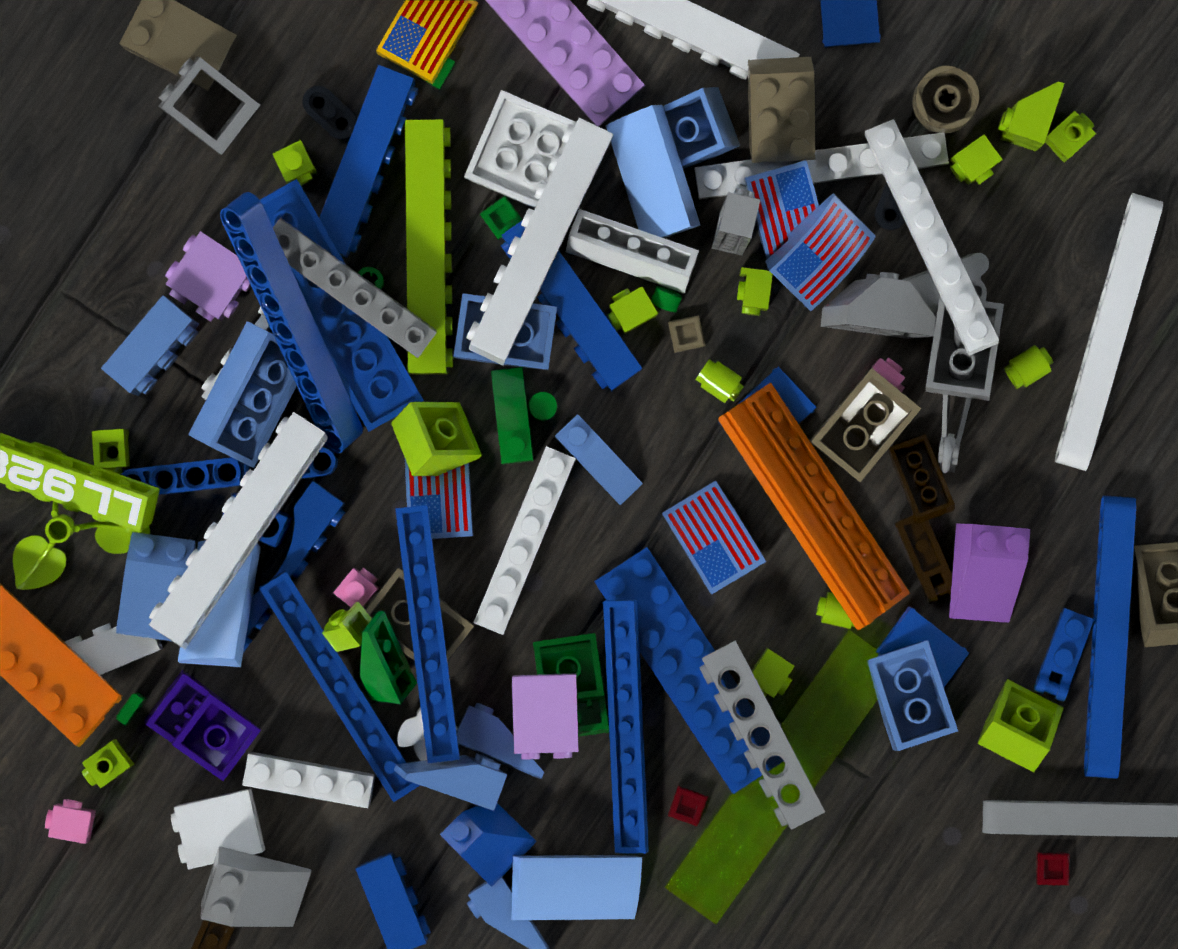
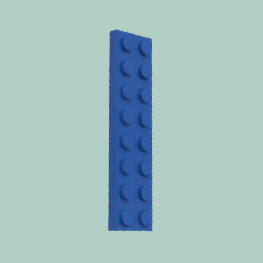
M297 179L260 199L272 227L275 226L281 217L345 264ZM291 267L347 394L368 432L398 416L410 402L424 401L388 337Z
M646 547L594 581L606 600L637 599L639 651L731 792L735 794L761 777L760 769L757 767L752 770L744 755V752L749 750L744 739L737 741L729 726L730 723L734 722L729 710L722 712L714 695L719 693L714 681L707 684L699 668L704 665L702 658L715 650L649 549ZM729 671L722 675L721 682L725 688L734 689L738 686ZM742 699L737 703L736 711L741 717H750L754 713V709L747 699ZM757 727L751 733V740L757 746H764L769 742L770 734L766 728ZM777 755L769 757L766 761L767 771H770L784 760Z

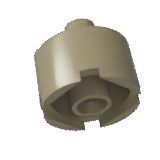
M953 66L934 68L921 79L914 91L912 99L914 114L918 121L930 132L947 134L958 131L974 116L980 99L979 89L973 77L961 69ZM942 93L946 97H952L953 100L949 107L945 103L939 102Z

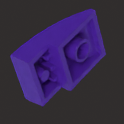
M184 670L179 673L145 719V724L167 739L171 742L172 746L222 781L225 780L261 731L260 728Z

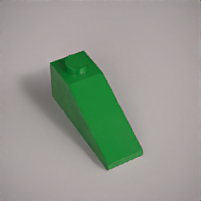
M523 368L491 371L501 463L506 465L534 461Z
M379 611L362 631L360 678L371 700L402 704L416 686L417 681L385 612Z

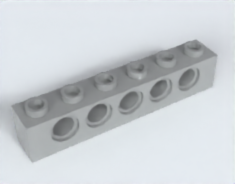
M737 188L734 193L728 192L720 211L712 249L743 255L752 238L761 200L754 198V192Z
M280 217L273 230L289 265L408 352L419 358L437 333L436 329Z
M736 640L703 657L704 665L699 668L707 684L714 681L719 691L714 697L722 712L729 710L734 720L729 726L737 741L744 739L749 750L744 752V755L752 770L757 767L760 769L764 778L759 783L767 798L774 796L779 806L774 809V812L782 827L788 824L792 830L825 813ZM733 670L739 674L740 683L736 688L728 689L722 685L721 678L726 671ZM750 699L754 703L755 711L750 717L745 718L738 715L736 705L740 700ZM757 727L766 728L770 734V740L764 746H757L751 740V733ZM774 755L780 756L785 763L784 770L776 775L769 773L766 769L767 759ZM787 784L797 786L800 791L798 800L793 803H787L781 798V790Z

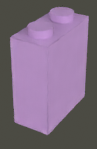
M576 673L513 675L514 754H521V759L525 760L540 759V753H553V758L557 759L572 758V752H579Z

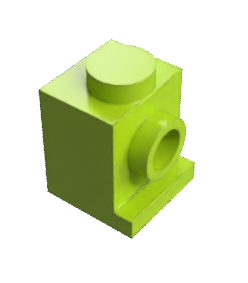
M741 267L739 276L745 277V282L739 281L737 300H742V314L760 316L761 311L768 310L773 275L770 271Z
M129 429L92 431L94 466L117 474L123 473V467H130ZM112 446H115L119 451L116 458H111L108 454V450Z
M355 602L349 610L341 609L335 612L329 618V622L326 623L322 634L336 652L360 647L362 645V631L372 618L360 602Z
M115 739L82 762L85 767L82 774L91 786L97 784L100 788H103L135 764L117 739ZM100 761L108 762L109 770L107 772L100 771L98 767Z

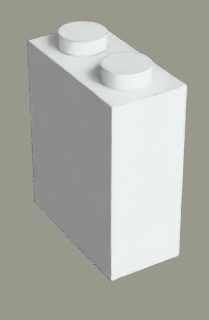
M252 788L180 804L174 807L175 813L171 814L173 830L180 833L182 844L178 845L181 863H187L188 870L213 864L219 846L252 855L266 850Z

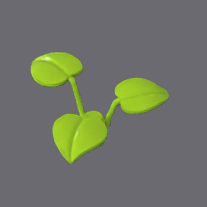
M32 442V443H31V444H34V445H37V446L46 448V449H48V450H51V451H54V452H57V453L66 455L65 453H63V452L60 451L59 449H56V448H53V447H50V446H46V445L40 444V443H38V442ZM53 502L51 512L53 518L45 527L49 543L42 536L31 535L23 538L14 549L13 568L15 586L20 590L36 589L58 579L65 570L67 558L66 554L61 549L54 547V545L66 541L74 532L96 527V542L104 551L112 554L128 552L132 532L125 531L121 528V525L110 521H93L75 525L70 516L59 514V503ZM148 526L137 533L150 534V528Z

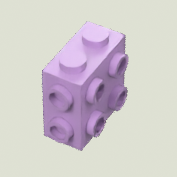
M200 231L197 237L192 235L183 248V251L186 253L180 263L175 261L165 275L168 278L166 285L172 288L169 295L184 305L190 300L199 306L195 312L212 322L214 317L222 321L225 316L230 318L239 305V302L236 301L242 290L247 292L251 285L238 256Z

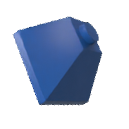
M498 803L494 811L479 805L463 811L440 834L491 887L513 866V856H523L536 843V840Z

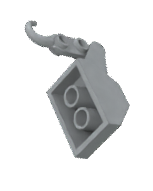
M982 253L968 254L960 259L980 301H986L987 290L985 284L981 281V276L988 270V258ZM928 270L899 280V274L880 272V275L867 274L866 279L855 280L822 308L821 327L905 339L934 336L936 320L934 313L938 311L940 294Z
M940 296L925 392L943 394L942 437L938 463H940L939 467L943 473H955L971 399L990 400L998 344L969 356ZM981 301L999 339L1004 304ZM951 396L965 397L956 439L955 434L949 433Z

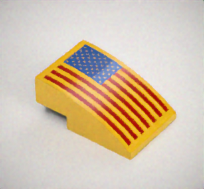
M405 0L376 50L377 54L433 84L476 10L478 2L474 0Z

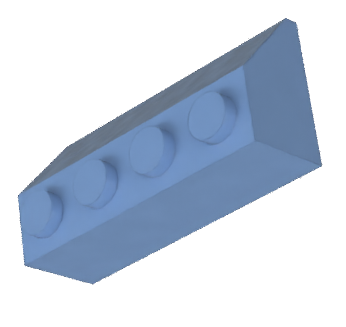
M248 321L246 322L188 434L252 468L257 464L259 453L271 437L297 386L272 333Z

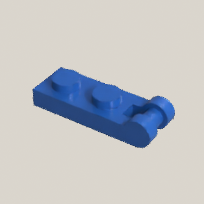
M1066 608L1062 609L1033 691L1040 694L1047 692L1054 695V699L1064 702L1094 619ZM1051 671L1061 674L1059 683L1049 680Z

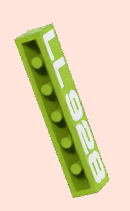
M0 433V483L5 484L7 489L34 494V497L40 501H53L62 504L66 510L85 512L92 515V518L97 521H110L119 524L123 530L129 532H141L152 524L160 488Z

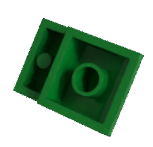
M596 634L533 642L537 675L576 673L578 737L608 733L609 725Z

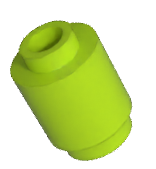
M1033 345L1011 359L1009 365L1004 367V370L1016 389L1022 386L1026 388L1051 372L1049 365L1053 363V360L1044 347L1038 349L1036 345Z
M710 359L695 379L701 383V388L723 403H726L728 399L734 402L744 388L739 383L743 377L719 361L715 363Z
M827 592L826 598H819L816 615L821 616V623L851 629L852 626L855 627L833 593Z

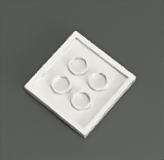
M501 90L464 178L536 208L539 199L534 197L542 180L549 181L553 172L548 169L555 152L562 154L566 143L561 140L568 125L575 126L577 122Z

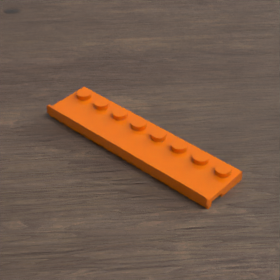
M772 383L767 384L718 418V421L857 630L872 623L874 619L910 594Z
M0 583V676L75 746L80 747L105 719L104 716L110 709L122 700V695Z

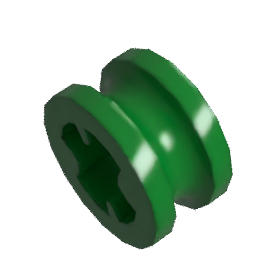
M365 267L358 272L362 277L367 273H370L371 277L375 274L378 277V280L374 282L375 286L382 290L384 279L377 269Z

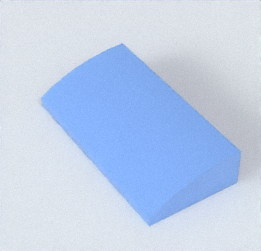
M651 105L607 124V131L613 133L611 144L638 229L667 238L700 226L663 105Z
M206 540L198 542V550L201 549ZM258 543L187 648L183 649L180 647L179 663L241 667L261 549Z
M635 855L513 856L511 920L635 919L640 893L642 857Z

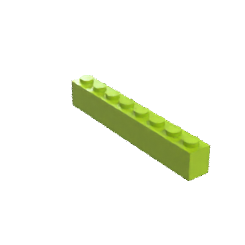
M443 119L405 120L407 309L437 331L419 358L408 352L409 375L447 374V367H453V348H447V336H453L452 317H447L446 304H452V285H446V273H452V254H446V241H452L451 222H446L445 210H451V191H445V178H451V159H445V147H451L450 128H445Z

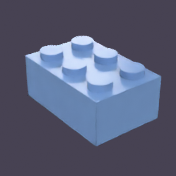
M163 295L101 369L129 393L137 396L141 393L146 395L157 383L158 380L154 377L161 369L168 370L176 361L178 356L175 352L181 345L188 346L197 336L198 331L196 328L199 323L172 300Z

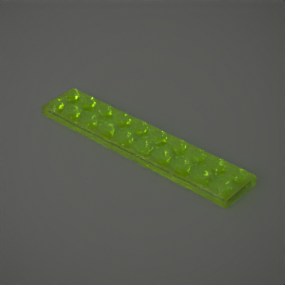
M850 630L841 639L780 724L813 789L877 701L867 660L879 656L876 653L877 649ZM784 761L768 772L774 775L780 774L785 767ZM763 775L735 794H730L664 886L714 924L718 923L787 827V825L782 827L774 812V809L779 807L774 796L767 798L759 783L764 778ZM787 784L782 788L781 798L785 802L793 803L798 800L800 791L797 786Z

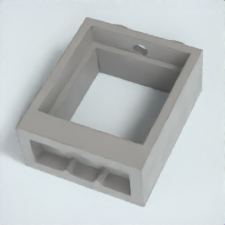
M196 57L194 61L189 58L178 71L181 77L174 86L169 83L160 94L159 99L162 102L158 107L222 155L260 104L201 57ZM200 70H203L242 101L214 138L173 107Z

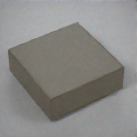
M699 315L668 322L674 353L706 346Z

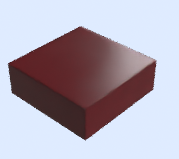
M677 786L667 816L698 826L708 796Z
M1036 852V884L1069 885L1070 854Z

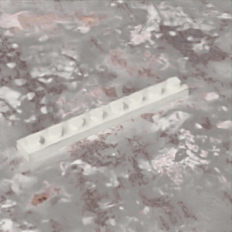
M892 119L866 130L865 137L968 355L970 356L998 344L999 339L895 120Z
M945 133L903 138L917 169L949 164ZM868 143L815 150V160H807L813 184L883 174ZM743 160L695 167L698 198L701 200L727 196L728 192L734 193L736 188L747 190L744 178L805 160L752 163V160Z

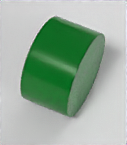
M656 286L651 302L663 310L677 312L683 296L666 287Z
M547 392L536 393L528 402V413L536 421H547L556 413V399Z

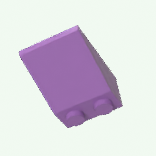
M956 523L949 618L1010 622L1028 562L1030 529Z

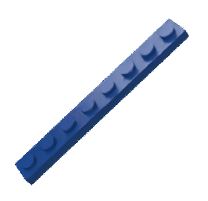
M428 505L396 508L428 763L459 760L460 754Z
M284 571L258 587L391 800L395 802L419 787L420 785L403 779L394 771L396 764L406 763L342 659L322 634L323 629L288 573Z
M637 599L603 601L615 853H647L649 851Z

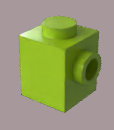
M1074 111L1047 135L1045 143L1065 163L1096 134L1092 129L1094 124L1084 113L1079 115Z
M984 134L950 159L953 163L950 168L960 182L965 180L969 185L976 181L980 185L994 175L991 169L1003 159Z
M301 140L273 153V157L287 184L297 179L300 185H304L313 179L312 175L317 173Z
M643 286L631 293L627 288L612 297L614 303L609 305L611 313L607 314L616 331L622 329L624 334L658 316V312Z
M766 648L752 669V673L764 696L766 697L769 694L774 698L777 693L783 695L789 687L792 679L788 676L795 666Z

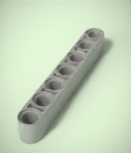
M983 800L982 833L1178 837V803Z

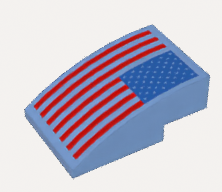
M807 160L744 178L747 190L755 193L754 198L761 199L755 222L766 260L788 241L787 235L819 206Z
M833 193L787 235L788 241L765 262L769 271L812 311L848 275L876 236Z
M405 459L407 507L428 505L432 539L473 536L469 463L438 476H412Z
M716 481L662 513L710 594L717 592L766 562Z

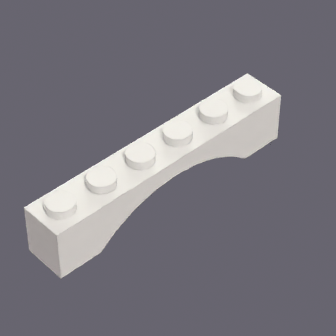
M546 446L474 620L475 624L499 634H504L576 458Z

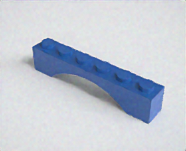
M312 481L294 506L295 524L292 542L286 559L274 577L286 571L290 578L294 576L298 579L309 564L304 560L311 551L317 553L327 540V537L323 534L328 527L332 525L335 528L346 514L342 510L345 503L315 481ZM261 591L252 597L243 654L253 641L249 636L254 629L258 628L261 630L271 617V614L267 612L270 606Z

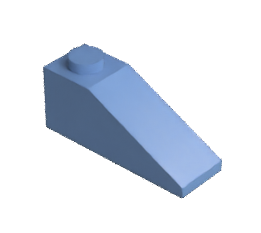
M578 414L555 435V438L619 505L643 484Z
M476 703L475 707L467 706L457 729L459 745L538 779L543 777L544 771L533 759H521V754H514V736L498 717L492 715L493 709L480 703Z
M504 875L492 887L487 882H484L469 892L468 896L471 900L467 904L476 918L482 916L487 924L529 949H550L532 920H511L512 888Z

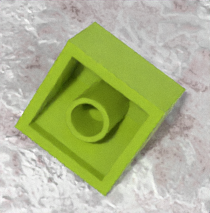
M1058 81L1018 101L1012 108H1007L1006 112H1003L998 126V130L1003 131L1000 140L1033 151H1037L1043 146L1065 83Z
M410 402L391 422L412 476H438L477 460L482 456L460 402Z
M1007 679L984 723L977 744L1035 772L1050 751L1064 708Z

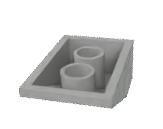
M219 846L201 901V919L231 927H293L311 869Z

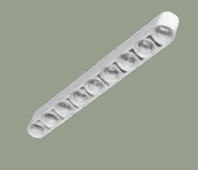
M1132 193L1129 198L1057 447L1056 463L1084 471L1089 466L1161 217L1163 201Z

